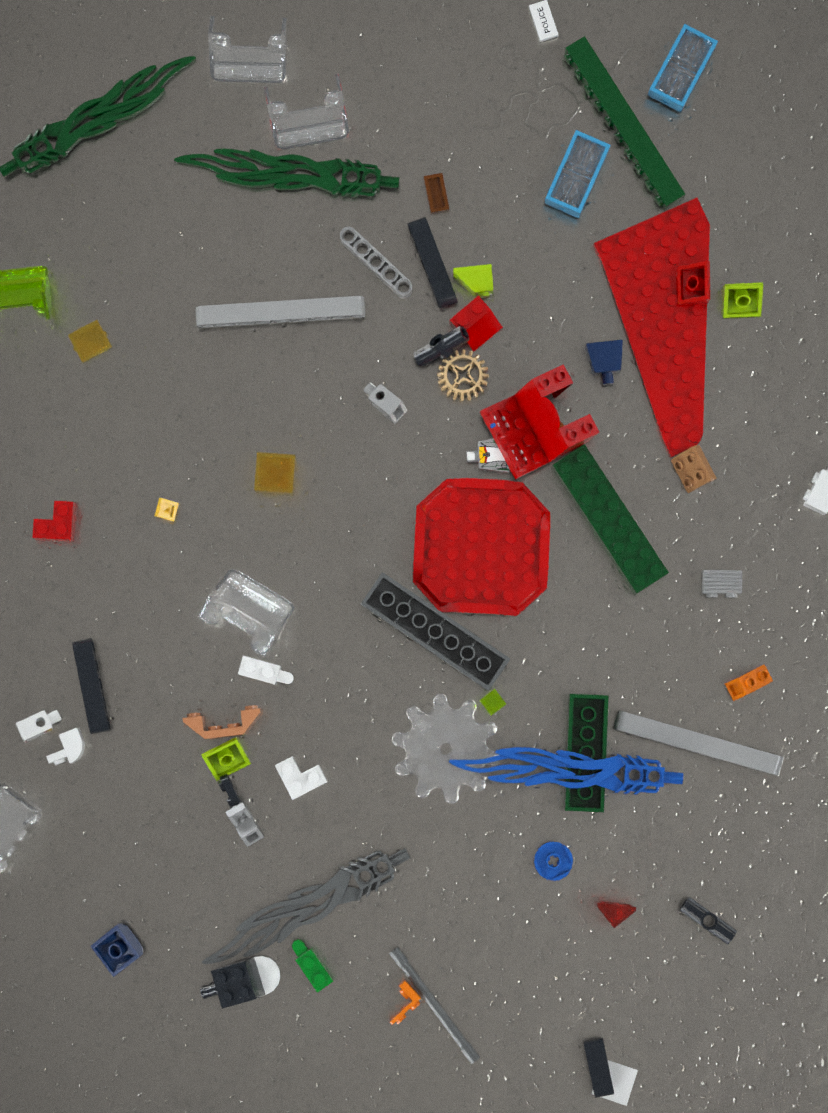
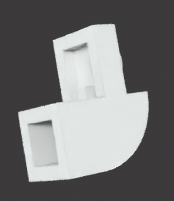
M74 728L59 734L64 749L46 756L48 763H54L56 766L66 762L65 758H68L69 763L73 764L81 758L85 749V742L80 728Z

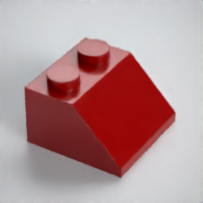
M479 295L449 320V324L453 329L463 326L467 330L469 341L466 344L473 352L503 328L492 310Z

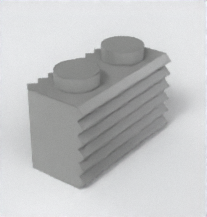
M702 570V594H706L707 598H718V594H726V598H737V595L742 594V570Z

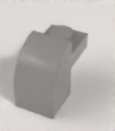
M243 802L233 806L226 812L247 847L264 838L254 817Z

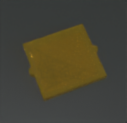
M98 320L68 335L74 346L73 350L77 351L83 363L112 348L106 337L107 333L103 331Z

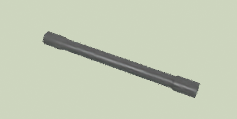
M399 947L390 952L389 955L398 967L402 969L458 1044L470 1064L480 1058L478 1053L467 1042L409 964L408 959Z

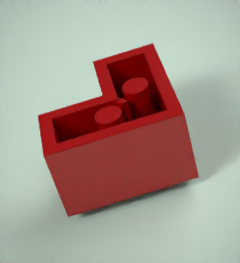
M54 501L53 520L34 519L32 538L35 540L74 542L77 504L71 501Z

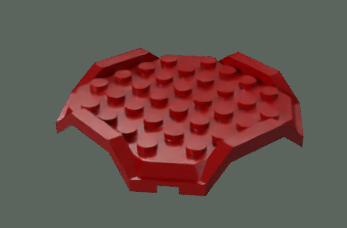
M478 478L446 479L416 506L413 564L414 585L442 613L518 616L547 589L550 511L523 482Z

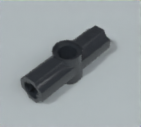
M459 326L445 335H435L428 345L414 352L416 363L420 367H424L438 358H448L455 348L469 341L467 330L463 326Z
M690 897L685 900L679 910L727 945L737 933V930ZM708 915H711L713 918V923L709 926H705L703 922L704 918Z

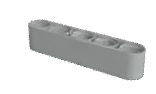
M345 227L341 230L340 239L343 246L398 297L405 299L412 294V283L364 237L352 227ZM351 233L354 238L351 241H346L343 238L344 235ZM360 246H365L368 250L366 253L360 254L357 249ZM374 259L381 260V265L375 267L371 262ZM393 272L395 277L389 280L385 277V274ZM405 284L409 287V290L401 292L398 289L399 286Z

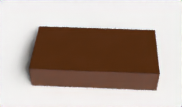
M437 173L424 176L431 214L449 211L443 174Z

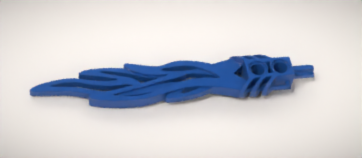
M515 747L496 750L495 753L499 755L486 759L449 760V763L458 768L478 773L508 769L518 770V772L488 776V779L503 783L525 782V786L548 782L567 788H584L598 785L614 791L613 793L625 791L623 794H628L630 791H633V794L637 795L640 792L657 793L660 787H664V783L683 784V773L666 772L665 767H661L659 760L642 759L635 755L637 758H632L630 755H626L628 758H625L620 754H616L617 756L594 760L585 755L570 751L557 750L556 753L558 755L536 748ZM519 752H535V753H540V754H543V755H546V756H549V757H543V756L531 755V754H521V753H519ZM569 755L575 756V757L580 758V759H582V760H584V761L572 760V759L569 757ZM502 759L522 760L533 763V765L509 764L490 768L465 766L466 764H485ZM647 763L657 764V767L649 766ZM538 765L553 770L518 779H505L529 773L535 770ZM624 766L622 783L614 774ZM559 767L586 770L602 769V771L591 775L574 776L576 775L575 773ZM632 769H636L639 772V778L634 781L629 777V772ZM651 771H656L659 775L658 780L655 782L649 780L648 776ZM558 779H579L583 780V782H564L559 781ZM647 786H656V789H645V788H646Z

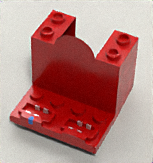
M564 364L531 379L513 396L480 411L515 479L575 451L600 433L590 414L559 428L560 419L558 412L552 402L545 396L552 393L555 399L573 384Z

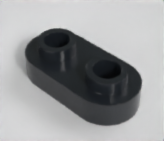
M228 774L220 776L221 781L218 784L222 792H227L229 796L227 802L230 808L242 803Z

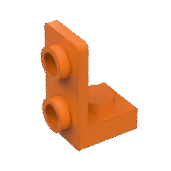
M762 665L725 683L733 701L771 683L773 680L766 666Z
M406 980L399 984L401 988L399 992L405 999L410 998L411 1001L390 1020L392 1025L395 1022L399 1024L406 1018L405 1013L409 1009L413 1011L420 1004L421 996Z

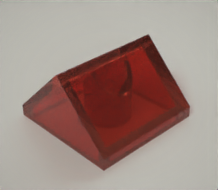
M594 901V905L613 928L636 912L634 905Z

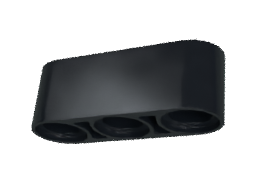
M603 1038L585 1041L584 1047L595 1098L613 1095L614 1089Z

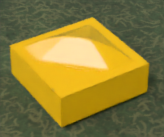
M159 498L155 517L174 521L179 503Z

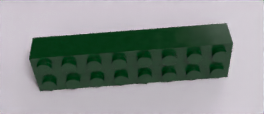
M585 444L552 465L551 468L634 595L669 573Z

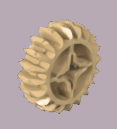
M464 349L462 350V355H459L456 350L454 358L450 355L448 357L449 361L446 359L442 360L446 366L439 365L438 368L443 372H438L437 376L443 377V379L438 380V384L445 383L441 390L449 389L446 393L448 397L451 393H454L453 400H456L457 395H460V400L464 401V396L467 395V399L470 401L472 393L475 397H478L476 390L484 391L480 385L487 386V381L482 379L489 378V374L483 373L488 370V367H481L485 361H477L480 355L477 354L472 358L473 351H470L467 356ZM459 361L469 362L465 367L454 365V363ZM474 366L479 373L477 382L470 375ZM449 369L456 375L452 385L447 378ZM467 371L466 377L468 378L463 377L459 380L460 374H458V372L463 374ZM463 383L472 386V388L467 390L456 389Z

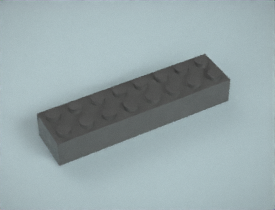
M383 572L361 603V606L487 691L491 689L510 660L509 657Z

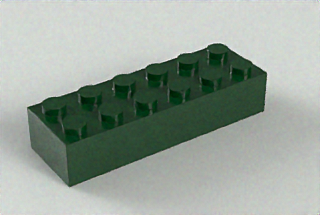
M569 694L566 751L579 753L594 760L606 758L608 695ZM569 755V757L572 760L584 761L580 758ZM566 767V770L576 774L574 776L591 775L602 771V769L586 770ZM565 779V782H575V783H576V782H583V780H579V779ZM598 785L584 788L565 787V811L604 813V787Z

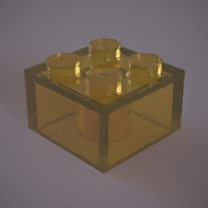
M257 452L255 493L294 496L296 455Z

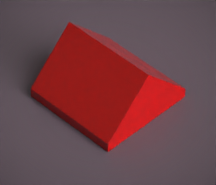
M710 261L678 266V304L707 305L710 301Z

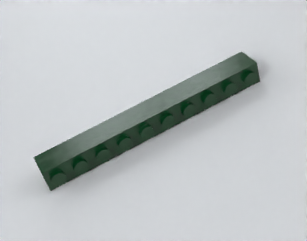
M584 36L567 46L564 55L568 65L572 64L575 69L574 74L579 81L582 80L585 85V92L589 97H593L598 112L602 111L605 116L604 121L609 128L612 127L615 132V139L625 147L624 152L627 158L633 160L638 175L642 174L646 180L644 184L649 191H653L657 205L659 207L662 206L666 210L684 199L685 192L586 37Z

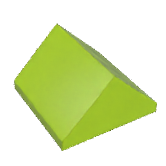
M763 282L724 284L721 289L723 318L761 316Z
M238 737L201 754L216 781L220 780V776L226 773L230 775L251 764Z

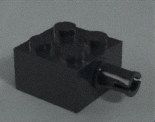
M254 957L212 970L211 974L214 984L203 986L200 989L201 996L204 999L218 995L222 1009L252 1001L265 995Z

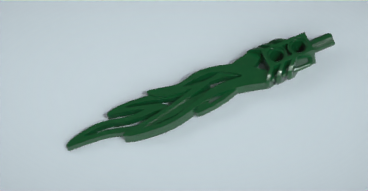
M188 56L172 61L161 67L148 81L140 85L157 69L156 65L146 67L125 82L123 80L117 82L104 96L84 102L67 119L52 124L47 123L42 131L40 128L37 129L33 136L30 133L25 141L14 147L13 152H11L14 159L0 166L1 174L3 177H6L19 168L23 173H32L41 167H49L51 165L49 162H57L60 160L58 157H66L82 139L103 134L115 128L117 122L130 119L142 113L165 94L163 86L174 75L195 62L196 57ZM176 66L150 92L133 98L149 88L164 72ZM137 78H139V79L128 89V91L124 94L123 102L118 103V104H114V103L119 99V97L123 94V92H124ZM87 117L95 118L74 130V128ZM47 137L57 138L54 149ZM46 146L43 152L37 151L38 147ZM24 155L30 156L28 161H21V158Z
M225 148L215 149L214 153L239 162L222 160L208 154L183 155L174 159L176 163L209 169L217 173L216 178L222 182L248 188L274 186L276 190H299L315 187L334 196L342 193L341 196L346 197L351 194L350 197H357L359 195L374 196L376 192L380 193V187L399 189L400 177L382 176V172L377 165L363 164L359 160H355L356 163H352L349 159H345L346 162H343L340 158H336L334 160L316 162L310 158L295 154L270 156L254 149L246 152ZM233 154L249 158L271 169L259 170L258 167L252 162L237 157ZM194 159L210 160L226 167L250 170V172H228L214 165ZM287 162H297L302 164H292ZM297 169H302L315 173L320 177L307 174L286 173L297 171ZM343 170L340 184L334 175ZM350 175L357 176L354 182H349L347 178ZM368 177H375L376 181L373 184H368L366 179Z

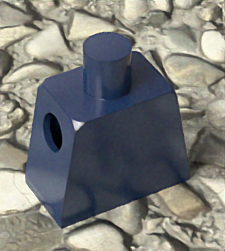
M623 340L586 343L585 345L593 376L602 375L603 385L614 384L613 374L620 373Z

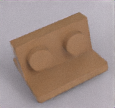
M695 445L671 459L687 493L717 479L700 445Z

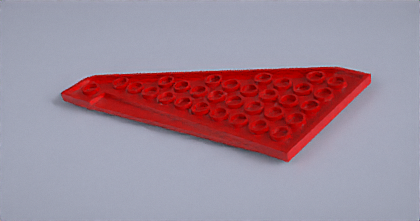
M698 198L676 206L593 244L604 267L654 412L658 429L670 458L698 445L703 436L707 305H679L677 280L678 266L709 261L710 223Z

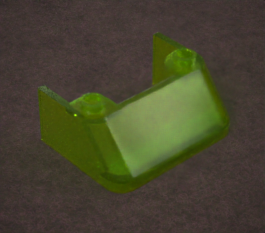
M35 266L0 270V308L33 305L34 310L45 312L46 319H50L52 300L47 267Z

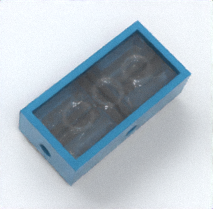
M684 24L647 96L681 113L718 41Z
M576 130L547 193L544 204L579 218L611 145Z

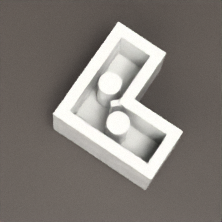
M293 756L275 765L292 800L328 782L320 765L301 773Z

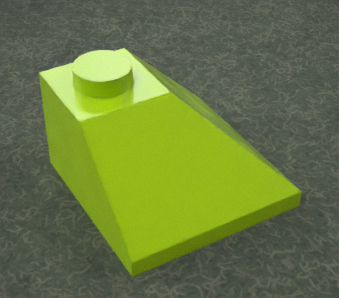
M491 264L453 268V280L473 296L479 295L481 298L490 297V294H493Z

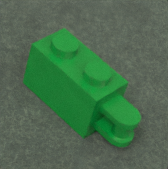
M295 940L292 944V949L298 956L295 961L318 993L331 984L334 978L313 948L308 949L302 940Z

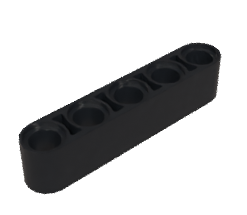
M426 217L407 223L439 309L458 303Z
M89 638L72 642L89 731L91 734L110 731V722L93 640Z

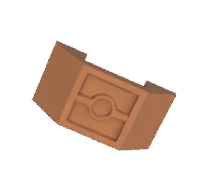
M256 705L245 706V710L241 711L242 726L240 723L227 724L228 728L221 729V726L208 727L207 731L205 716H200V713L187 714V718L182 719L183 723L204 739L246 735L263 714V709H258Z

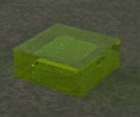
M495 689L479 700L491 716L506 705Z

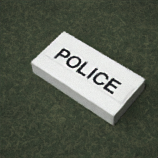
M547 0L529 5L540 42L558 37Z

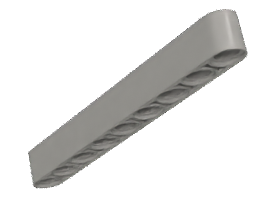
M364 296L196 307V325L200 328L365 317Z
M619 710L613 728L617 731L776 776L780 775L784 760L782 756Z

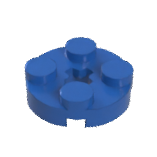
M547 842L541 845L535 853L534 865L542 877L557 881L569 874L573 865V857L570 850L560 842ZM552 855L554 858H559L555 867L553 864H548Z

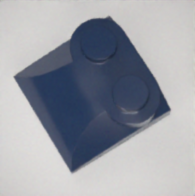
M121 923L117 924L91 945L93 951L113 977L143 955L141 943L129 927Z

